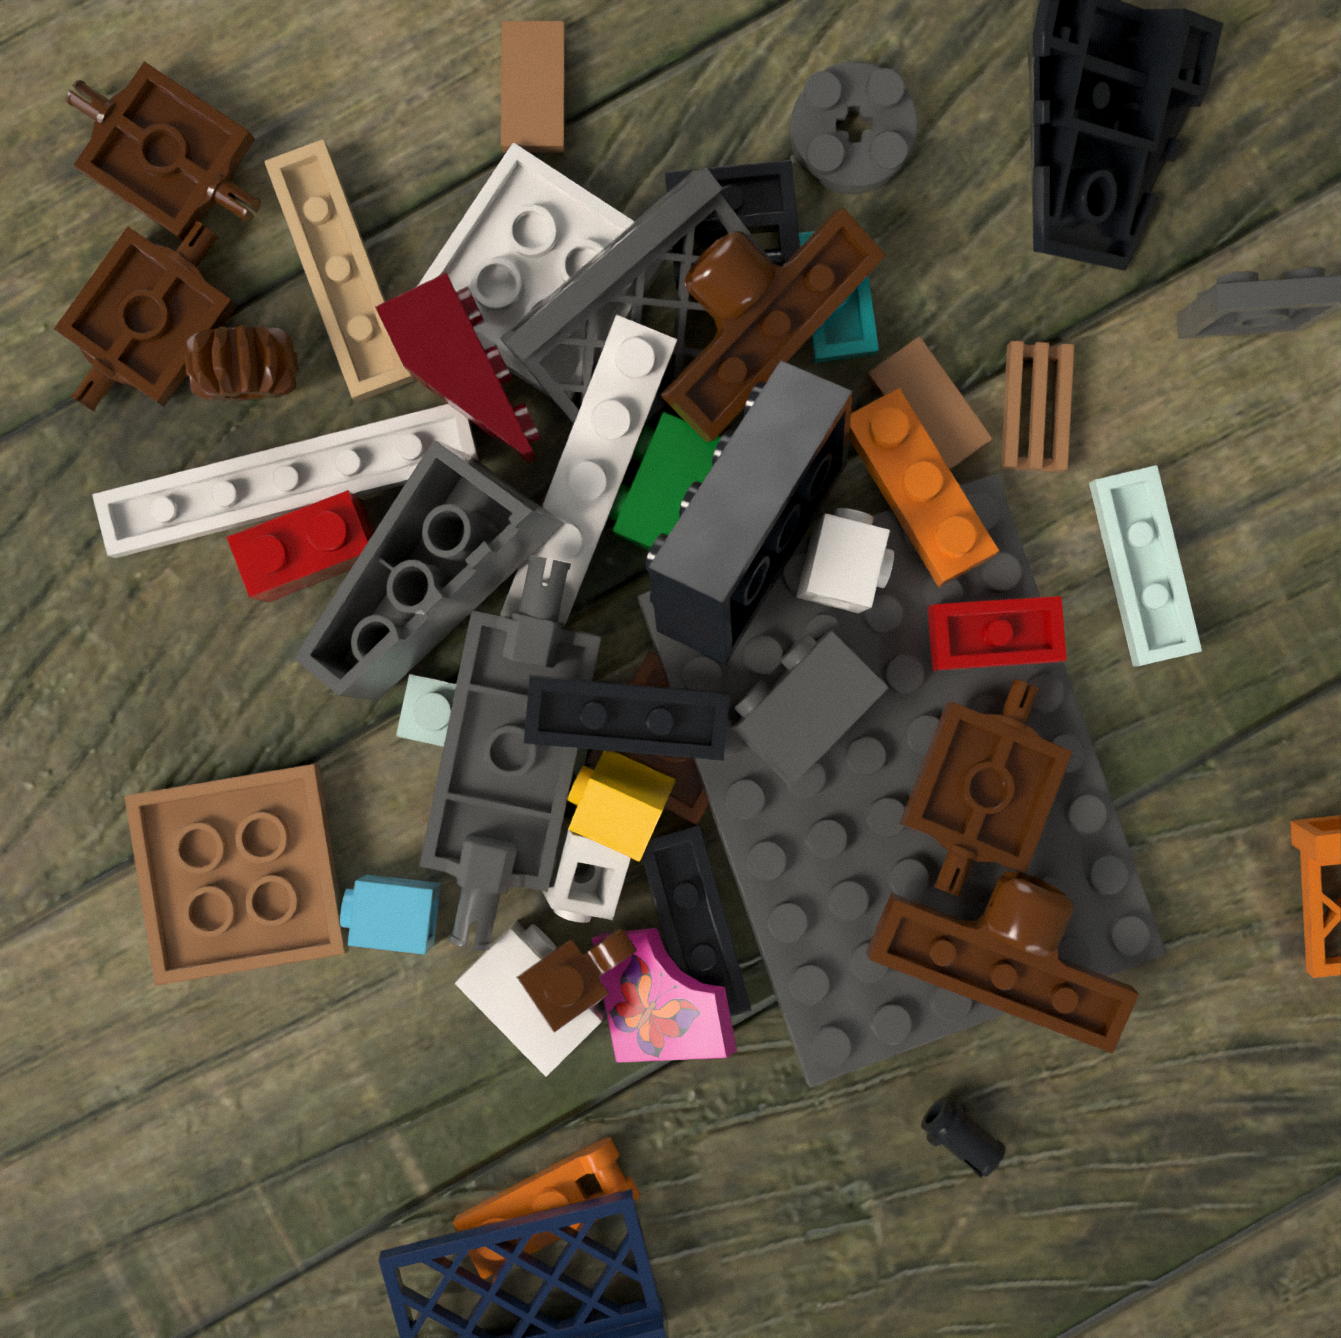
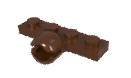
M844 207L834 211L782 267L772 264L743 232L733 231L718 239L695 261L684 279L687 291L715 319L716 335L710 344L661 394L662 398L705 442L714 441L743 410L749 394L756 383L759 381L767 383L779 362L783 361L786 363L885 258L886 254Z
M1007 871L1000 875L984 914L975 921H963L891 893L866 951L869 960L1112 1054L1139 996V993L1131 985L1058 957V946L1075 910L1073 901L1056 886L1020 872Z

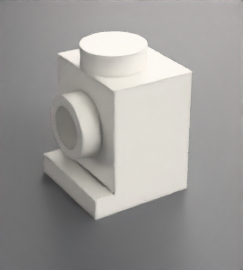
M563 817L548 892H542L550 907L554 909V912L567 920L587 923L590 922L592 916L613 920L631 858L568 830L572 818ZM578 862L590 864L589 869L582 875H574Z

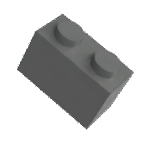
M833 631L820 635L816 640L808 633L804 635L780 660L787 670L770 687L763 680L759 681L734 707L741 717L730 728L785 783H797L889 688Z

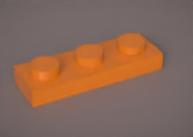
M898 388L851 413L849 440L937 586L940 588L993 559L999 552V549L901 389Z

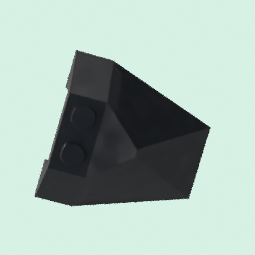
M1037 0L1027 46L1033 252L1126 271L1157 203L1158 197L1151 193L1162 166L1165 161L1175 162L1182 148L1183 142L1180 139H1175L1189 107H1200L1208 91L1224 23L1185 8L1143 9L1121 0Z

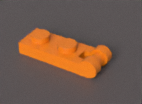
M606 1137L456 1215L453 1225L456 1231L460 1232L630 1189L633 1191L635 1201L640 1198L641 1194L632 1177H624L616 1162L620 1154L612 1138ZM594 1173L602 1189L588 1196L579 1178L586 1174ZM580 1223L570 1225V1227L576 1230ZM549 1231L533 1234L523 1251L531 1255L561 1238ZM517 1239L509 1240L507 1242L514 1245ZM485 1246L468 1251L473 1264L483 1279L495 1274L505 1259Z

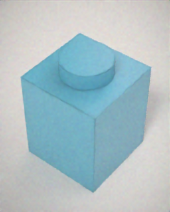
M369 874L357 879L354 889H346L341 906V927L349 928L347 946L425 955L435 943L442 883Z

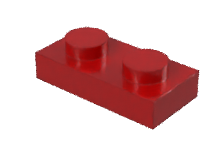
M1062 596L933 604L927 607L932 671L1067 661Z

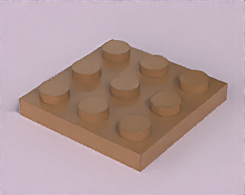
M319 763L124 796L155 986L343 955L350 951L349 946H347L346 927H341L340 924L342 900Z

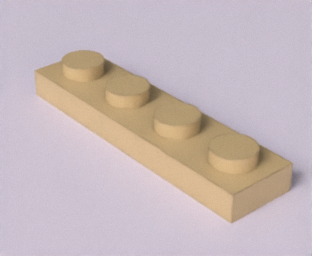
M322 139L265 160L266 168L352 399L355 402H359L415 381L403 366L375 306L386 302L325 140Z

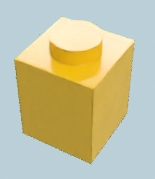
M604 750L595 769L593 770L583 765L572 786L567 801L578 806L568 830L640 862L676 779L617 752Z

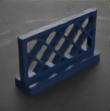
M632 1189L382 1250L378 1259L400 1338H418L417 1333L427 1317L457 1332L456 1338H669L668 1319L663 1299L659 1296ZM623 1213L627 1234L615 1252L586 1236L595 1219ZM580 1223L576 1230L570 1227V1225ZM549 1231L568 1242L553 1267L523 1251L533 1234ZM517 1239L514 1245L507 1242L509 1240ZM485 1246L505 1258L491 1282L459 1266L469 1250ZM631 1247L636 1263L625 1258ZM577 1248L607 1264L592 1289L562 1273ZM454 1254L451 1261L444 1257ZM422 1262L442 1273L428 1298L403 1284L399 1267ZM514 1263L544 1279L530 1304L499 1288ZM618 1270L641 1283L645 1300L619 1305L603 1296L602 1293ZM451 1279L481 1295L467 1320L436 1303ZM553 1286L583 1301L574 1317L558 1321L539 1310ZM491 1301L521 1317L511 1333L495 1336L476 1325ZM410 1307L419 1311L414 1320ZM593 1308L599 1310L597 1312L590 1313ZM530 1323L536 1326V1327L528 1328V1326L530 1325Z

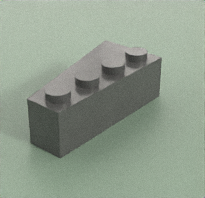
M434 439L294 659L339 696L380 700L564 523L471 455Z

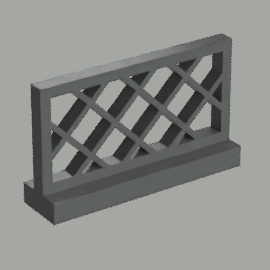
M707 168L692 171L499 338L514 357L519 359L573 425L591 381L594 347L604 348L606 340H596L594 337L597 311L607 302L632 303L631 321L641 324L643 305L677 308L674 338L677 339V342L672 352L670 381L656 392L645 423L668 404L661 394L690 365L688 364L682 370L683 355L698 356L704 350L684 348L687 309L706 311L700 303L688 302L689 292L685 288L684 279L691 268V264L695 263L700 257L692 255L695 227L709 214L714 212L727 229L728 234L733 231L743 232L765 257L774 264L720 194L723 188ZM683 238L682 254L666 253ZM657 259L681 262L677 301L643 298L646 269ZM634 280L633 296L617 295ZM586 321L585 338L568 337ZM559 344L584 346L581 384L555 382L539 361ZM564 391L580 392L579 409Z

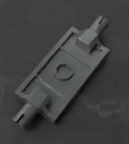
M534 555L528 556L529 564L519 613L512 612L511 617L475 609L471 611L419 867L444 871L457 877L456 883L462 888L453 932L450 934L449 941L454 945L466 948L471 923L475 921L477 929L472 948L474 950L491 949V938L500 895L506 894L508 888L525 887L548 892L578 748L524 744L530 675L592 680L601 640L599 635L563 628L564 623L558 621L566 577L571 563L553 560L548 585L543 586L542 579L547 558Z

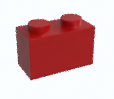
M347 490L226 538L249 598L268 603L349 572L375 531L363 500Z

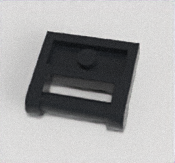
M792 160L707 168L723 188L720 194L751 234L777 232L779 248L766 249L764 251L775 265L782 267L800 248ZM699 169L665 172L666 194L692 171ZM712 212L695 227L694 240L724 237L728 235V231L714 212ZM683 238L672 246V253L682 254ZM673 261L676 290L679 288L681 266L679 261Z

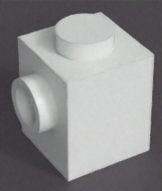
M836 508L834 515L824 514L814 522L796 598L855 613L872 608L876 587L884 588L886 586L893 566L894 551L886 549L890 530L873 526V516L853 509Z

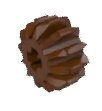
M242 325L229 328L219 327L214 330H201L187 339L188 355L185 356L186 376L190 377L191 392L205 400H220L221 402L264 400L266 398H280L296 389V373H298L297 353L293 349L292 337L279 328H265L264 326L245 327Z

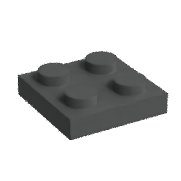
M1306 267L1285 272L1282 275L1283 279L1259 281L1258 273L1253 271L1235 272L1217 278V284L1206 291L1198 293L1196 300L1176 314L1178 339L1303 331L1341 308V275L1325 276V271L1322 267Z

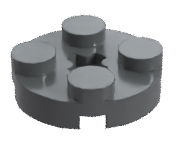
M865 62L835 64L824 71L815 72L811 75L795 102L790 124V141L794 156L803 169L806 167L813 176L820 179L819 184L831 191L844 194H861L876 190L888 182L891 176L901 169L913 149L918 125L916 108L912 97L905 89L903 78L893 69H881L876 65ZM848 114L859 115L860 120L868 122L870 130L862 132L860 142H849L848 133L837 131L836 123L845 121Z

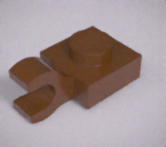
M623 928L617 929L583 954L574 941L569 939L516 976V978L549 1028L555 1033L609 994L598 977L627 959L637 949Z

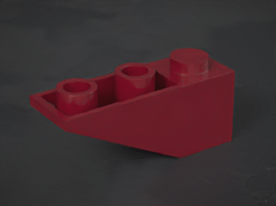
M444 273L375 306L403 366L413 379L528 464L538 460L530 443L541 439V436L525 403L512 408L502 385L512 381L513 378L497 345L495 344L485 350L474 327L485 321L468 286L456 291L448 274Z

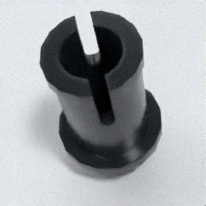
M940 1098L928 1109L921 1122V1128L927 1132V1140L933 1146L942 1144L970 1167L979 1178H982L983 1175L985 1177L990 1175L1004 1157L1006 1146L965 1115V1106L958 1100L950 1102L946 1098Z

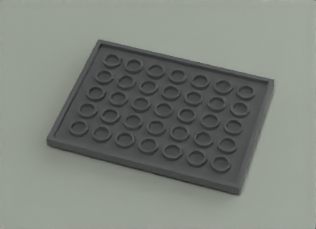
M997 474L960 486L999 549V552L993 559L939 588L892 509L873 515V526L890 530L886 549L894 551V561L886 586L884 588L876 587L872 608L855 613L796 598L811 537L800 541L726 665L657 632L653 603L650 602L651 591L637 597L668 687L719 691L730 694L724 761L693 758L802 1074L809 1087L1007 1014L1001 1010L869 960L866 953L891 893L963 921H975L984 914L1000 875L1007 871L1016 872L994 862L973 861L960 897L939 890L933 886L937 881L948 850L943 849L932 837L899 824L944 707L948 702L957 703L981 714L1001 715L1013 679L1027 682L1028 685H1034L1040 690L1036 695L1025 725L1031 727L1042 739L1073 751L1026 873L1056 886L1073 901L1075 910L1058 946V957L1108 976L1166 954L1064 662L932 671L928 606L945 603L1040 597ZM833 631L889 688L797 783H785L730 728L741 717L734 707L759 681L763 680L770 687L787 670L780 660L804 635L808 633L816 640L820 635Z

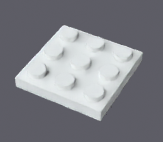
M513 142L418 286L444 273L448 274L456 291L468 286L485 321L474 327L484 350L496 344L509 371L549 396L499 338L634 221ZM672 247L666 253H672ZM657 259L646 269L644 295L667 260ZM634 280L617 295L633 296ZM609 301L600 308L596 314L594 339L607 340L616 315L626 319L630 318L632 303ZM586 321L568 337L585 338ZM559 344L541 359L539 363L555 382L581 384L584 346ZM594 347L592 373L602 353L603 348ZM564 391L572 402L575 401L580 393Z

